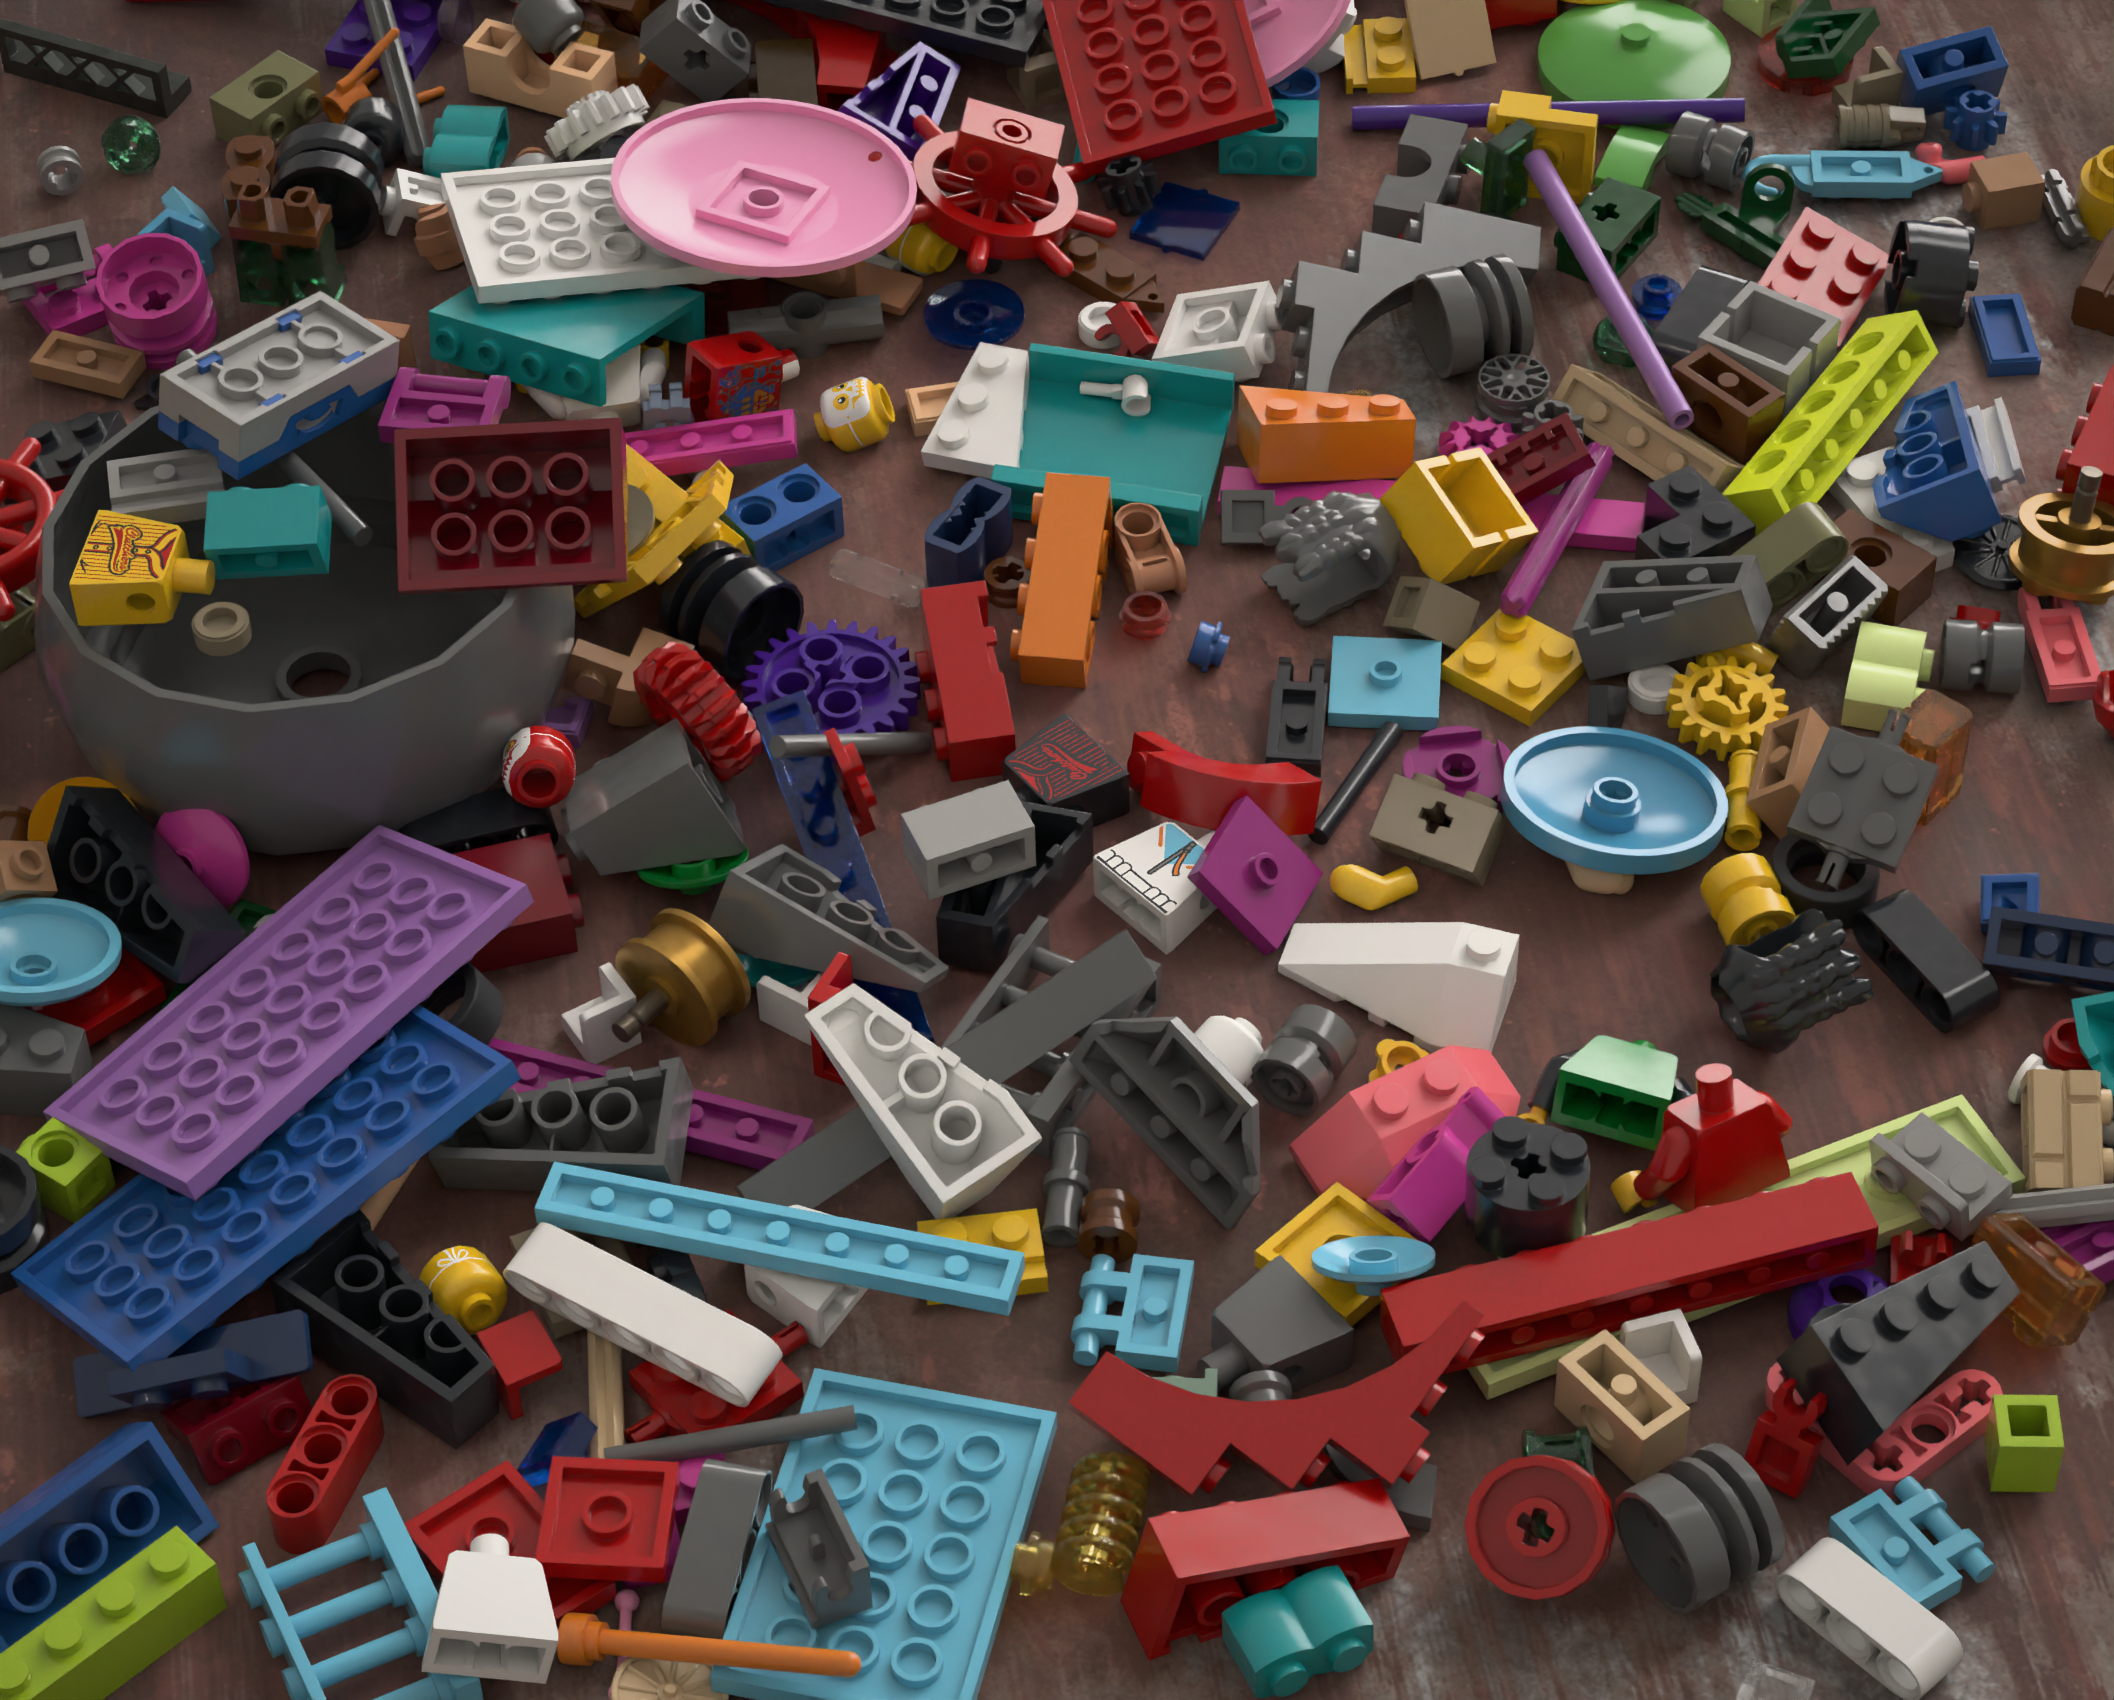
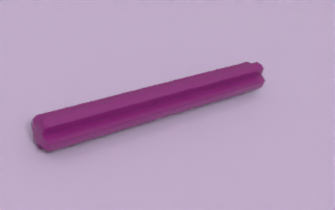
M1593 442L1587 446L1596 466L1565 483L1540 526L1539 532L1533 538L1500 595L1502 602L1499 607L1505 615L1512 614L1516 618H1521L1528 613L1613 464L1611 458L1614 452L1609 445L1601 446L1598 442Z

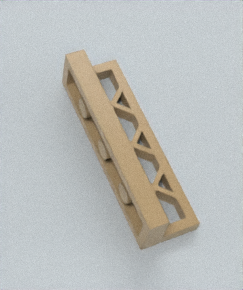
M1571 364L1551 399L1569 404L1573 409V415L1584 416L1583 431L1586 436L1598 442L1601 446L1609 445L1615 455L1655 481L1691 465L1722 494L1727 483L1732 482L1745 467L1687 428L1681 430L1672 429L1662 412L1602 373Z

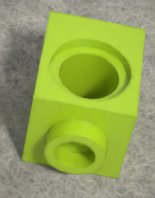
M54 1117L35 1134L28 1136L16 1151V1153L28 1161L36 1176L41 1193V1204L74 1224L83 1218L116 1186L109 1157L105 1156L98 1147Z

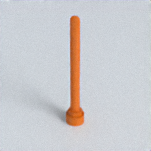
M567 1612L563 1616L558 1629L557 1654L560 1662L566 1665L589 1667L595 1661H603L607 1655L844 1678L856 1676L862 1665L860 1657L852 1651L610 1629L608 1623L599 1621L595 1614Z

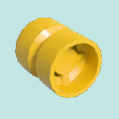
M1741 853L1725 858L1705 874L1700 885L1701 896L1712 918L1718 923V930L1726 946L1732 943L1749 945L1758 940L1762 935L1790 924L1796 916L1788 899L1781 895V886L1770 864L1763 856L1754 853Z

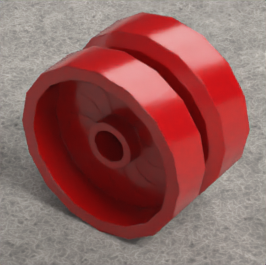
M1548 1455L1510 1459L1486 1474L1470 1497L1464 1523L1469 1553L1483 1576L1507 1594L1532 1600L1571 1594L1594 1580L1611 1555L1616 1533L1612 1502L1598 1479L1573 1461ZM1539 1514L1548 1515L1546 1524L1555 1529L1549 1538H1537L1532 1532V1521Z

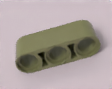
M1806 502L1791 509L1731 556L1757 555L1773 604L1769 617H1771L1837 567L1847 555L1849 543L1820 505L1815 502Z

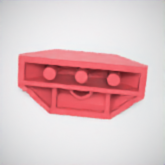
M1448 1045L1348 1092L1289 1145L1288 1150L1318 1197L1338 1182L1366 1202L1411 1147L1430 1129L1441 1124L1458 1104L1460 1097L1469 1088L1478 1086L1505 1116L1517 1115L1521 1096L1490 1050Z

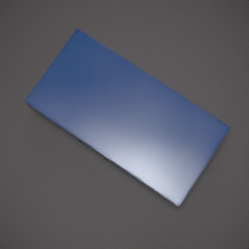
M2021 294L1970 297L1968 312L1988 377L2039 374L2041 358Z

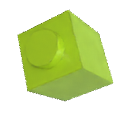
M1993 1394L1984 1437L1990 1492H2055L2064 1451L2057 1395Z

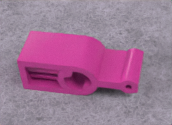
M1478 1086L1469 1088L1460 1097L1458 1104L1441 1124L1430 1129L1411 1147L1366 1202L1417 1240L1431 1242L1465 1201L1466 1164L1470 1149L1481 1136L1492 1130L1496 1120L1506 1116Z

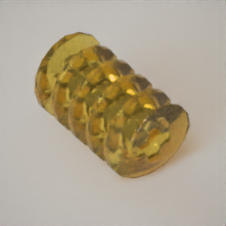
M1103 1451L1091 1453L1078 1459L1072 1467L1070 1486L1066 1491L1065 1507L1061 1513V1527L1057 1531L1056 1548L1052 1552L1051 1569L1055 1577L1065 1587L1081 1594L1093 1596H1107L1123 1591L1125 1581L1122 1576L1130 1572L1134 1561L1132 1552L1138 1545L1137 1531L1141 1528L1143 1519L1141 1510L1146 1506L1147 1492L1145 1490L1151 1484V1471L1146 1464L1137 1458L1119 1452Z

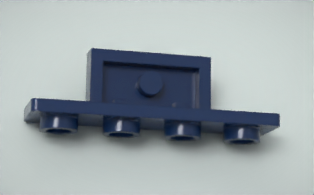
M293 1310L205 1329L180 1346L167 1359L139 1364L134 1372L128 1367L121 1368L102 1352L78 1356L73 1360L77 1413L80 1417L86 1419L128 1410L138 1412L163 1410L171 1406V1401L190 1397L199 1400L219 1398L228 1395L229 1389L308 1373L313 1369L308 1315L301 1310Z

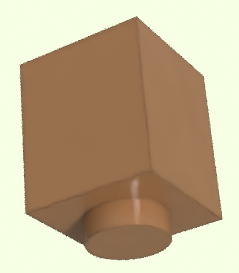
M2028 152L1971 161L1968 183H1964L1962 187V200L1966 211L1973 213L1983 231L2037 222L2040 219L2046 182Z

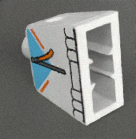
M1164 822L1098 853L1093 857L1094 896L1167 955L1217 909L1187 878L1216 831L1212 830L1200 839L1195 840L1177 824Z

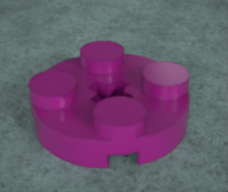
M1469 726L1440 727L1420 736L1419 745L1413 748L1411 752L1408 748L1403 758L1402 776L1412 779L1414 773L1431 776L1446 785L1444 791L1460 797H1464L1466 791L1482 794L1497 803L1496 809L1502 814L1504 810L1500 800V789L1505 764L1511 752L1498 739L1497 745L1482 739V730ZM1461 769V773L1466 775V777L1450 776V770Z

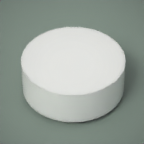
M1096 302L1086 306L1079 313L1078 334L1086 345L1099 349H1108L1121 344L1120 338L1116 334H1112L1104 341H1097L1094 337L1096 331L1101 326L1112 324L1105 312L1115 306V303Z
M1666 664L1631 671L1627 685L1629 703L1638 711L1646 714L1661 715L1669 713L1665 711L1668 692L1672 687L1675 674H1679V672Z

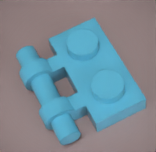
M1098 1254L1092 1257L1090 1270L1083 1274L1079 1290L1080 1298L1083 1300L1081 1314L1074 1318L1070 1336L1075 1344L1073 1360L1083 1366L1094 1365L1097 1362L1099 1349L1105 1345L1116 1346L1115 1356L1134 1368L1177 1373L1194 1279V1261L1133 1254L1130 1273L1114 1271L1116 1263L1109 1255ZM1114 1301L1124 1302L1122 1316L1106 1315L1107 1305Z
M1913 1476L1905 1477L1894 1488V1494L1902 1502L1899 1505H1896L1880 1488L1830 1517L1828 1533L1834 1539L1848 1547L1927 1610L1934 1608L1960 1592L1963 1577L1956 1570L1964 1569L1975 1582L1981 1583L1987 1580L1996 1568V1565L1983 1553L1984 1543L1969 1528L1962 1530L1945 1512L1947 1503L1933 1489L1925 1490ZM1927 1529L1939 1543L1933 1546L1920 1530Z

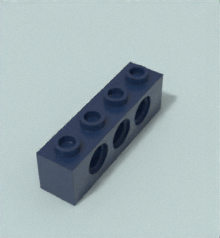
M1992 906L1983 965L1992 975L2113 992L2114 924Z

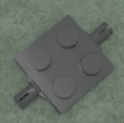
M1889 709L1878 738L1861 737L1831 726L1787 825L1788 834L1816 844L1827 854L1818 877L1814 881L1822 889H1825L1827 884L1828 891H1838V886L1848 863L1870 864L1894 874L1898 869L1939 773V765L1909 755L1899 747L1906 728L1911 722V717L1904 712H1901L1898 719V710Z

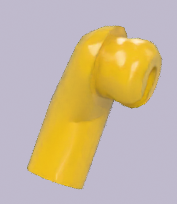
M1752 642L1697 655L1696 664L1704 668L1706 658L1713 656L1719 665H1726L1729 656H1734L1737 661V667L1745 668L1748 664L1754 662L1757 664L1756 674L1763 676L1771 672L1779 655Z
M1341 865L1335 868L1330 876V887L1333 892L1341 899L1368 911L1380 909L1418 890L1417 879L1413 871L1407 866L1381 876L1358 865Z

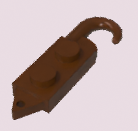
M1028 216L1033 222L1041 220ZM1082 231L1079 234L1069 233L1064 242L1059 246L1074 265L1071 275L1060 278L1102 302L1115 304L1120 301L1135 302L1140 310L1164 313V299L1156 286V273ZM1040 257L1035 258L1046 264ZM1049 267V271H1050L1051 273L1057 275V274Z

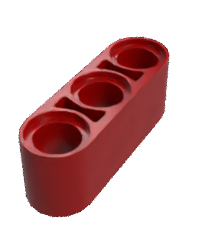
M342 1375L327 1384L268 1486L266 1502L275 1541L282 1550L290 1554L302 1555L325 1544L383 1441L385 1430L376 1386L370 1379L362 1375Z

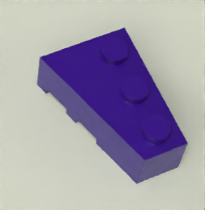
M918 42L891 64L885 73L876 80L873 79L853 99L850 98L842 104L838 112L856 118L875 128L895 143L908 160L914 161L917 151L925 141L913 129V120L916 116L924 114L929 116L939 126L961 66L924 43Z

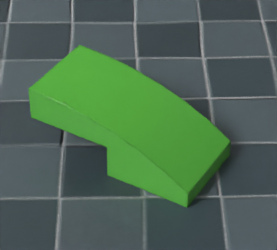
M1622 125L1610 142L1594 176L1593 186L1599 187L1607 177H1611L1646 191L1653 183L1656 164L1667 153L1671 134L1635 125Z

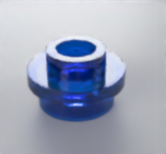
M1651 274L1640 278L1634 283L1631 297L1640 315L1651 320H1663L1683 290L1681 285L1674 279L1663 274Z

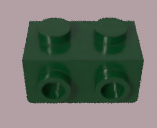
M1804 0L1775 35L1776 52L1783 62L1788 79L1818 77V79L1827 80L1840 75L1845 70L1846 65L1859 49L1866 44L1867 39L1880 25L1875 7L1832 10L1829 0Z

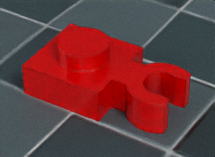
M1790 1377L1773 1395L1772 1406L1774 1412L1767 1409L1758 1417L1744 1459L1755 1470L1763 1483L1796 1499L1807 1488L1824 1439L1823 1436L1809 1430L1808 1427L1825 1412L1827 1395L1819 1392L1810 1400L1807 1409L1802 1408L1795 1402L1793 1397L1797 1380Z

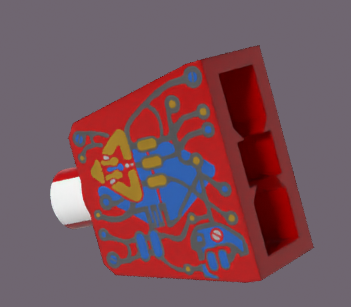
M749 330L695 340L687 343L683 398H690V407L695 423L779 411L781 383L799 375V362L792 350L785 348L778 351L758 333Z

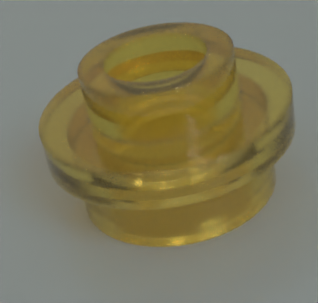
M1032 1531L1028 1543L1018 1541L1015 1546L1010 1579L1020 1581L1021 1595L1031 1596L1033 1591L1048 1593L1056 1567L1058 1542L1045 1540L1043 1532Z

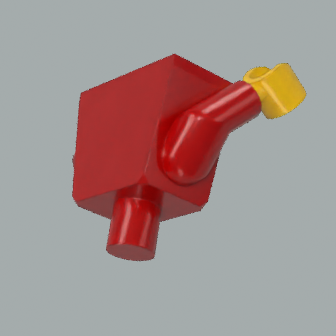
M1719 1063L1704 1065L1695 1072L1697 1093L1670 1104L1665 1110L1663 1133L1650 1165L1642 1172L1634 1170L1621 1175L1611 1184L1610 1189L1624 1214L1629 1213L1639 1203L1643 1207L1654 1206L1657 1204V1198L1661 1195L1685 1213L1700 1206H1715L1743 1199L1790 1178V1169L1781 1140L1792 1129L1793 1122L1791 1116L1768 1093L1755 1091L1739 1079H1733L1732 1070L1729 1066Z

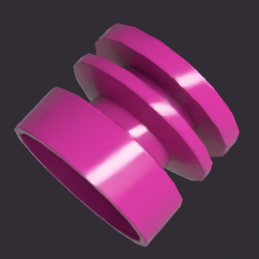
M144 233L125 239L108 251L98 267L96 287L116 345L144 351L146 368L169 370L177 366V356L183 350L192 349L198 355L208 349L216 336L218 316L196 250L185 240L167 233Z

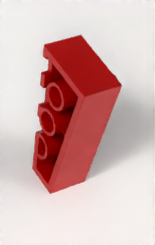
M1379 1478L1358 1482L1341 1481L1329 1487L1300 1492L1284 1491L1271 1497L1243 1502L1226 1501L1214 1507L1185 1512L1169 1511L1159 1516L1148 1518L1120 1602L1150 1661L1171 1653V1647L1168 1642L1194 1633L1200 1643L1222 1636V1612L1254 1594L1281 1589L1292 1580L1313 1570L1339 1565L1354 1591L1394 1578L1410 1535Z

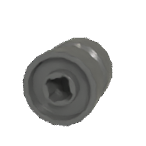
M1686 111L1679 118L1672 132L1666 153V171L1691 180H1696L1703 175L1707 185L1733 193L1743 182V169L1752 159L1755 143L1754 132L1728 123L1717 128L1714 119Z
M1945 619L1940 645L1939 689L1971 691L1977 683H1980L1986 692L2019 694L2024 664V624L1992 622L1986 630H1983L1977 621Z
M1310 1004L1296 1007L1275 1035V1040L1271 1041L1252 1068V1081L1256 1090L1268 1103L1285 1113L1296 1116L1313 1114L1332 1088L1334 1080H1337L1357 1052L1355 1035L1347 1023L1331 1010Z

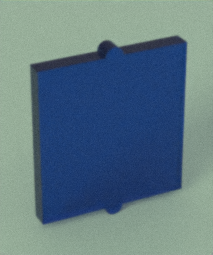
M1166 181L1161 187L1162 193L1157 194L1153 198L1154 204L1152 208L1142 213L1129 231V239L1162 248L1164 253L1172 251L1204 261L1240 211V202L1209 194L1206 189L1195 190Z

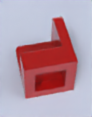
M533 1309L476 1333L478 1346L495 1364L498 1398L511 1421L523 1416L519 1388L559 1372L563 1368L560 1354Z

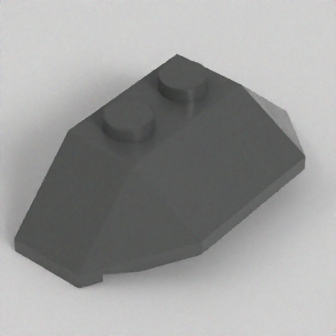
M1178 1016L1103 1019L1092 1023L1070 1057V1063L1228 1231L1236 1227L1260 1192L1259 1101Z

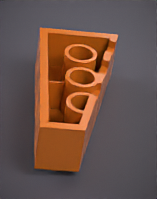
M1046 472L1043 493H1034L1031 520L1032 525H1038L1036 538L1028 537L1026 541L1024 566L1025 570H1031L1029 583H1020L1017 613L1024 616L1022 629H1013L1010 660L1019 662L1021 683L1086 689L1096 632L1095 621H1091V618L1099 619L1102 581L1106 582L1109 570V560H1107L1108 549H1113L1114 543L1110 477Z

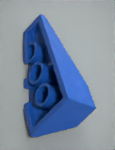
M1956 381L1907 399L1894 429V434L1897 438L1894 449L1886 450L1883 457V462L1886 466L1885 473L1876 476L1872 485L1881 518L1949 542L1963 537L1967 539L1979 537L1987 533L1992 526L2002 523L1996 498Z

